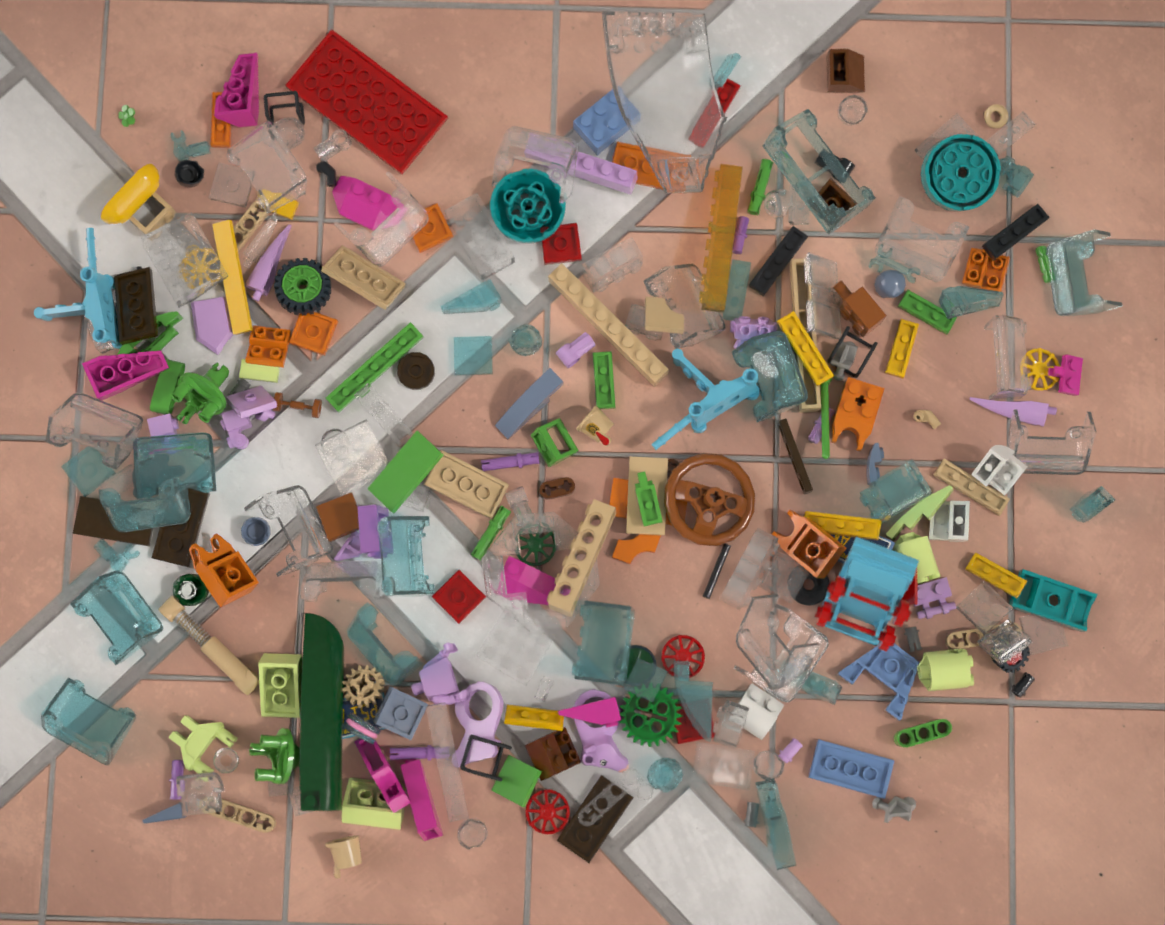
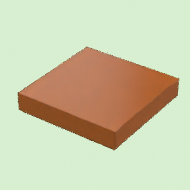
M438 203L404 218V222L420 253L454 237Z
M317 312L311 315L306 313L307 316H302L300 313L289 343L325 356L338 320Z

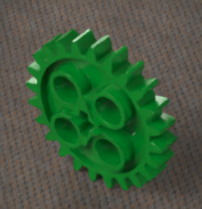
M653 683L649 684V688L642 684V690L634 687L636 693L629 691L630 698H623L626 705H620L624 709V712L619 713L620 716H624L620 723L626 724L622 730L630 731L627 735L628 738L635 736L634 743L640 739L641 746H644L646 741L648 747H652L653 742H655L656 746H660V740L666 744L667 736L671 739L674 738L671 733L672 731L679 732L675 726L682 725L681 722L677 721V718L683 717L682 714L677 712L682 707L675 705L679 699L673 700L672 697L675 693L667 694V687L661 691L660 684L656 688H654ZM644 697L649 701L646 708L640 706V700ZM661 703H666L668 707L664 714H661L658 710ZM634 710L652 711L653 714L666 717L667 721L656 718L649 720V716L636 713ZM638 716L643 718L641 727H636L634 724V720ZM655 722L662 724V730L658 733L653 730Z

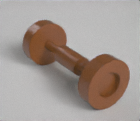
M275 393L274 399L276 400L277 407L273 408V411L279 412L282 405H288L294 409H311L313 418L320 417L322 400L315 399L313 406L305 405L304 402L283 401V393Z

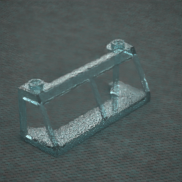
M807 109L776 126L762 147L829 235L866 209L876 197L873 195L872 190L866 186L860 188L857 186L815 130L817 118ZM795 127L801 130L826 164L824 168L810 178L805 176L785 149L788 145L785 134ZM830 169L850 197L858 204L847 211L843 207H836L834 204L828 206L811 184V181Z

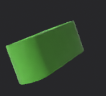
M166 359L169 369L159 374L150 404V411L164 415L172 414L176 401L171 398V393L178 387V379L185 372V363Z
M936 719L901 729L894 734V742L899 747H911L948 736L952 731V725L946 719ZM940 722L946 726L944 733H940L937 730V725ZM920 728H925L927 731V736L924 739L918 735ZM902 733L908 736L906 744L900 742L899 737Z

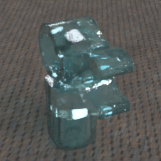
M183 130L180 131V138H176L174 133L170 135L175 143L173 153L178 161L188 160L190 156L193 158L211 154L208 141L190 144L187 147L185 143L186 135Z
M101 539L94 545V549L107 562L110 561L111 568L117 572L125 570L126 565L130 563L129 560L135 559L140 555L138 550L134 554H130V549L133 547L131 543L125 547V552L123 554L120 553L118 556H116L117 552L104 539Z

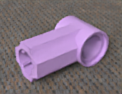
M585 332L570 344L567 343L556 352V355L567 368H570L596 344L590 335Z

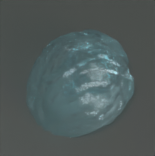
M523 324L512 331L509 344L518 355L529 356L539 351L542 346V337L533 325Z
M667 757L655 761L647 773V779L651 787L659 789L664 793L677 788L683 778V769L680 763L675 759Z

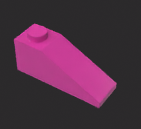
M616 697L558 711V714L561 716L600 725L606 724V728L618 725L617 721L621 720Z

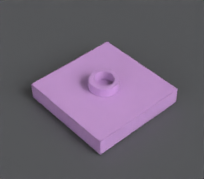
M262 386L226 396L227 403L240 418L277 407L276 400Z

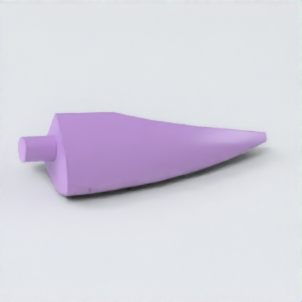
M290 224L267 248L245 284V287L254 291L252 299L259 302L262 295L268 296L275 281L281 253L292 227Z
M970 397L971 401L997 414L1043 427L1047 414L1056 415L1057 412L1056 407H1050L1047 403L1034 401H994Z

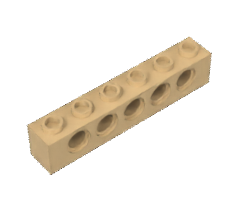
M595 499L592 505L589 504L586 508L585 515L587 516L585 521L580 522L577 530L579 532L577 539L574 538L570 545V555L564 558L562 564L564 567L561 574H557L554 583L556 584L555 589L550 591L547 597L550 609L572 617L616 515L615 507ZM596 519L601 521L597 526L591 524ZM586 537L593 538V541L590 543H585L583 540ZM579 554L586 555L585 559L581 561L577 560L576 556ZM572 571L578 572L575 578H570L568 575ZM563 589L571 590L566 596L560 594Z

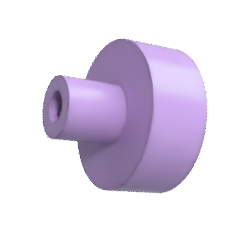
M272 409L255 414V418L263 422L268 418L273 419L275 416V412Z

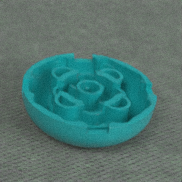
M522 169L503 177L494 188L490 200L491 216L496 227L507 238L519 243H537L549 238L560 227L565 216L566 202L562 188L553 177L536 169ZM523 194H528L529 196L523 200L520 198ZM544 202L545 206L540 209L537 207V203ZM527 207H531V208H532V209L529 210V211L525 210V208H527ZM514 209L519 210L520 214L518 216L512 215ZM530 218H535L536 223L529 224L528 220ZM549 226L543 233L540 232V228Z

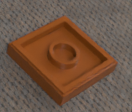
M352 492L316 506L329 542L359 531L358 506Z

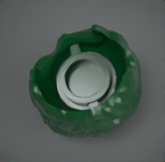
M198 574L182 575L173 583V595L183 606H196L205 601L209 594V590Z

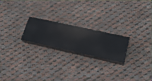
M1036 204L987 241L982 248L995 261L1050 217L1039 204Z
M792 226L750 282L749 286L764 297L807 240L808 236L795 226Z

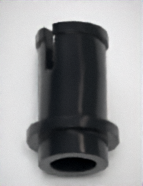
M1025 672L1018 683L1012 686L1011 692L1019 698L1025 696V692L1035 681V678Z

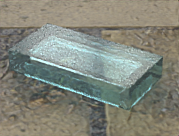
M738 53L727 55L711 80L710 86L714 89L722 87L742 56Z

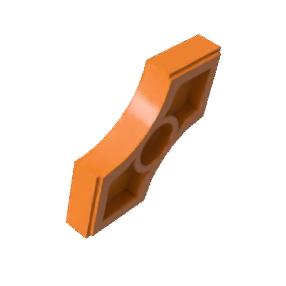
M639 534L631 540L619 539L612 558L631 564L632 560L641 553H655L661 535Z

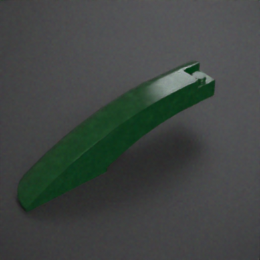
M305 613L300 720V811L342 810L344 693L342 691L344 686L342 682L344 681V644L339 631L329 620L311 613Z

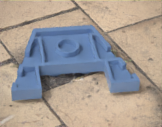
M895 643L893 647H889L887 652L878 649L879 645H877L839 671L838 675L853 685L864 669L896 693L885 711L900 721L916 676L917 666L920 662Z

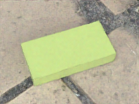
M242 359L239 378L278 383L280 367L246 363V359Z

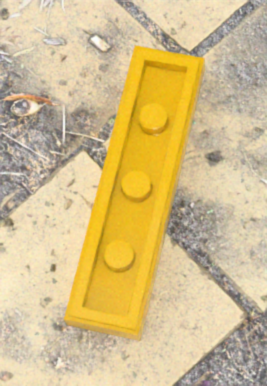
M793 311L777 320L778 325L816 386L833 378L832 371L796 313Z
M805 511L804 517L810 518L831 535L872 540L879 539L882 523L879 519Z

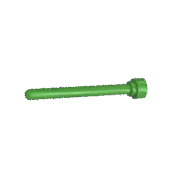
M832 378L821 384L822 457L824 459L830 457L828 385H830Z

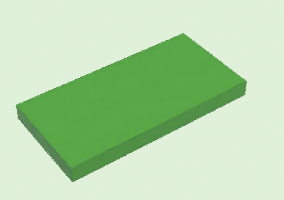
M416 431L368 487V490L388 510L395 513L444 454L423 434Z

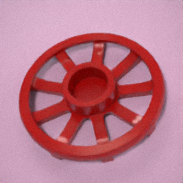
M678 635L671 638L664 645L661 660L665 670L670 675L679 679H688L701 671L705 662V652L700 642L688 635ZM678 639L680 649L677 650L670 643ZM682 639L690 640L686 649L683 648ZM693 642L696 643L699 649L690 652L689 649ZM667 647L672 649L675 655H665ZM701 652V661L692 658V655ZM665 659H675V662L667 667ZM690 662L700 665L695 672L691 668ZM677 664L680 665L678 675L671 671ZM684 665L687 666L691 674L682 675Z
M548 789L541 790L529 799L526 806V819L529 825L538 833L547 835L557 833L568 822L570 815L569 804L559 792ZM544 793L545 804H542L536 797ZM548 793L557 795L551 804L548 802ZM561 798L565 805L555 808V803ZM533 800L540 806V809H529ZM566 809V817L557 815L556 812ZM529 812L539 813L540 815L531 821ZM553 818H558L564 822L557 828ZM540 819L544 820L542 829L534 825ZM547 821L551 822L554 830L545 831Z

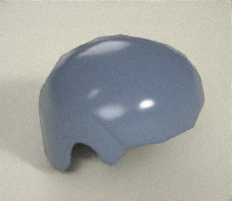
M886 270L876 277L874 286L876 292L882 298H896L904 292L906 282L904 276L899 271Z
M261 517L247 519L241 528L242 538L252 546L262 545L268 541L271 535L270 525Z

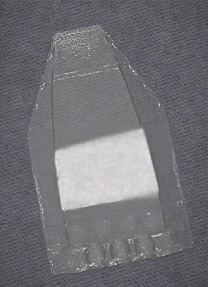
M603 11L602 20L608 69L615 98L624 121L640 147L652 172L666 193H701L705 185V178L709 173L708 169L711 160L714 159L718 147V140H720L723 125L727 120L714 82L705 13Z

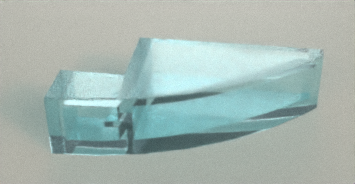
M673 661L675 687L685 715L706 742H711L713 682L689 681L690 661Z
M774 778L756 782L759 803L776 869L780 870L796 866L787 817L780 801L777 783Z

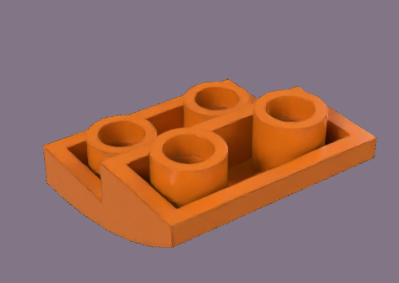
M971 248L962 284L1001 294L1010 257L1001 255L993 261L985 250Z
M253 325V331H251L249 337L250 345L245 358L246 363L284 368L291 330Z

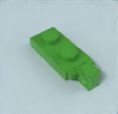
M645 471L637 474L639 483L635 484V491L643 526L662 523L663 520L655 486L652 480L647 481Z

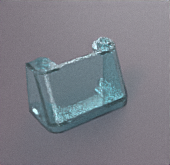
M774 331L754 336L732 351L734 361L738 366H750L758 373V382L756 384L759 387L763 401L755 404L753 408L757 422L765 421L807 400L808 393L788 338L783 332Z
M209 433L141 437L133 441L138 498H150L157 493V487L196 484L197 490L203 493L216 491L212 436Z
M178 478L167 479L161 482L158 489L159 496L123 501L115 489L106 488L99 490L100 502L112 526L120 532L183 524L190 518L187 484Z
M387 516L378 522L377 530L380 537L383 580L381 589L386 596L423 597L435 594L434 584H429L426 581L429 579V575H424L421 538L426 537L423 529L425 526H430L429 516Z
M119 570L98 576L70 603L77 615L82 617L91 616L112 644L107 651L108 657L115 665L125 661L163 631V624L126 574Z
M367 602L358 610L347 627V635L373 667L382 674L387 683L398 685L423 663L417 656L408 651H402L395 657L392 656L372 632L378 627L376 618L379 612L372 604Z
M69 677L41 714L42 728L48 734L104 765L111 763L136 720V714L130 708H120L118 711L86 694L84 684L81 681L73 680Z

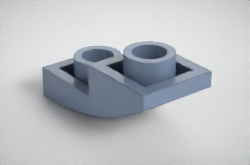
M875 443L869 452L866 468L867 485L876 484L880 478L879 468L875 467V465L882 462L884 451L882 447H879V443Z

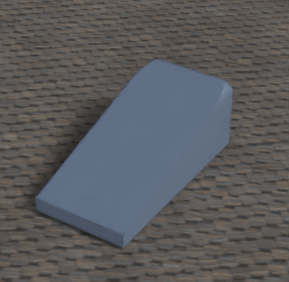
M185 802L178 803L145 818L143 823L187 817Z

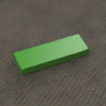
M910 290L906 291L897 306L946 335L957 319L954 315Z
M612 351L593 353L596 406L599 409H615Z

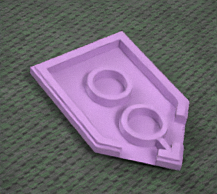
M226 297L192 302L191 308L196 340L219 355L224 345L233 336Z

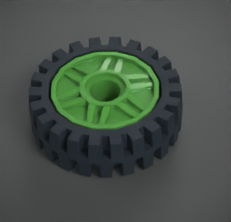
M296 258L295 262L290 260L288 265L284 264L282 270H278L277 276L274 279V289L276 297L284 309L286 308L290 313L294 312L295 315L301 313L302 316H307L306 313L311 315L314 314L315 310L317 312L320 311L321 306L325 307L326 301L330 299L331 281L329 276L321 271L322 265L319 262L316 263L313 259L308 261V258H303V260ZM300 285H307L304 289L299 288Z

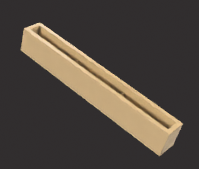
M811 258L791 259L789 269L792 312L796 313L817 347ZM796 354L799 413L819 412L821 409L820 385L816 386Z
M562 263L548 276L549 282L654 387L668 374L669 369Z

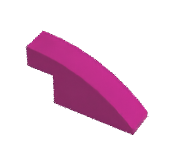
M365 735L356 740L354 743L393 814L409 805L411 802L376 739Z

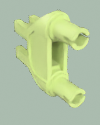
M185 715L180 722L189 728L192 733L188 738H185L177 731H173L168 738L181 747L185 768L188 771L194 770L207 780L210 777L209 774L214 772V769L203 763L200 757L214 738H218L231 748L234 745L233 742H236L238 737L227 731L222 722L199 724L191 717Z

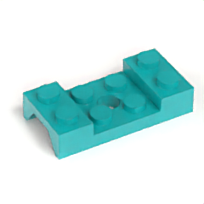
M1025 569L1019 570L1018 576L1025 579L1027 583L1018 598L1011 596L1008 607L1046 618L1080 632L1087 631L1089 612L1098 594ZM1051 595L1057 596L1059 600L1056 606L1049 603Z

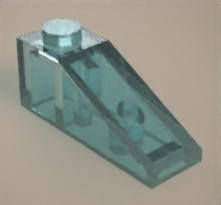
M732 259L722 315L723 320L734 321V318L742 316L751 262Z
M491 279L442 305L441 310L443 314L493 311L500 307L502 299Z
M965 286L948 287L942 291L939 303L947 318L950 319L999 307L1004 294L999 291Z
M1099 486L1085 493L1070 510L1073 512L1072 516L1077 521L1084 523L1116 499L1102 486Z
M784 661L777 676L778 680L835 705L842 686L835 680Z

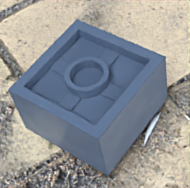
M389 686L373 722L412 740L428 704Z

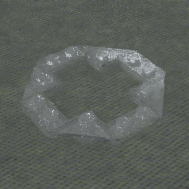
M555 512L515 515L482 557L486 597L501 607L511 618L523 625L522 627L528 632L568 627L600 585L596 559L572 617L552 609L528 612L526 592L507 594L502 556L521 554L519 535L554 532L556 551L569 550L572 540L574 538L577 539L579 532ZM586 538L583 540L585 543H590ZM579 554L576 556V559L584 560L586 555ZM563 589L561 591L563 596H566L571 592V590L569 589Z

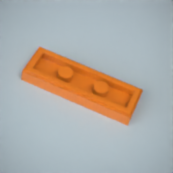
M212 92L211 147L231 148V124L214 116L216 99L218 95L221 96L222 92Z

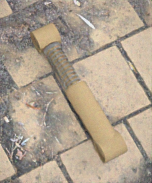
M171 595L158 609L160 613L169 621L178 623L180 628L185 630V633L188 632V635L193 637L192 639L197 644H200V647H202L201 651L230 677L242 692L249 695L259 685V677L247 668L215 636L210 637V634L207 635L208 632H205V629L202 630L203 627L200 628V625H197L198 622L195 623V620H192L193 618H190V615L188 616V613L185 611L186 607L181 605L179 600Z

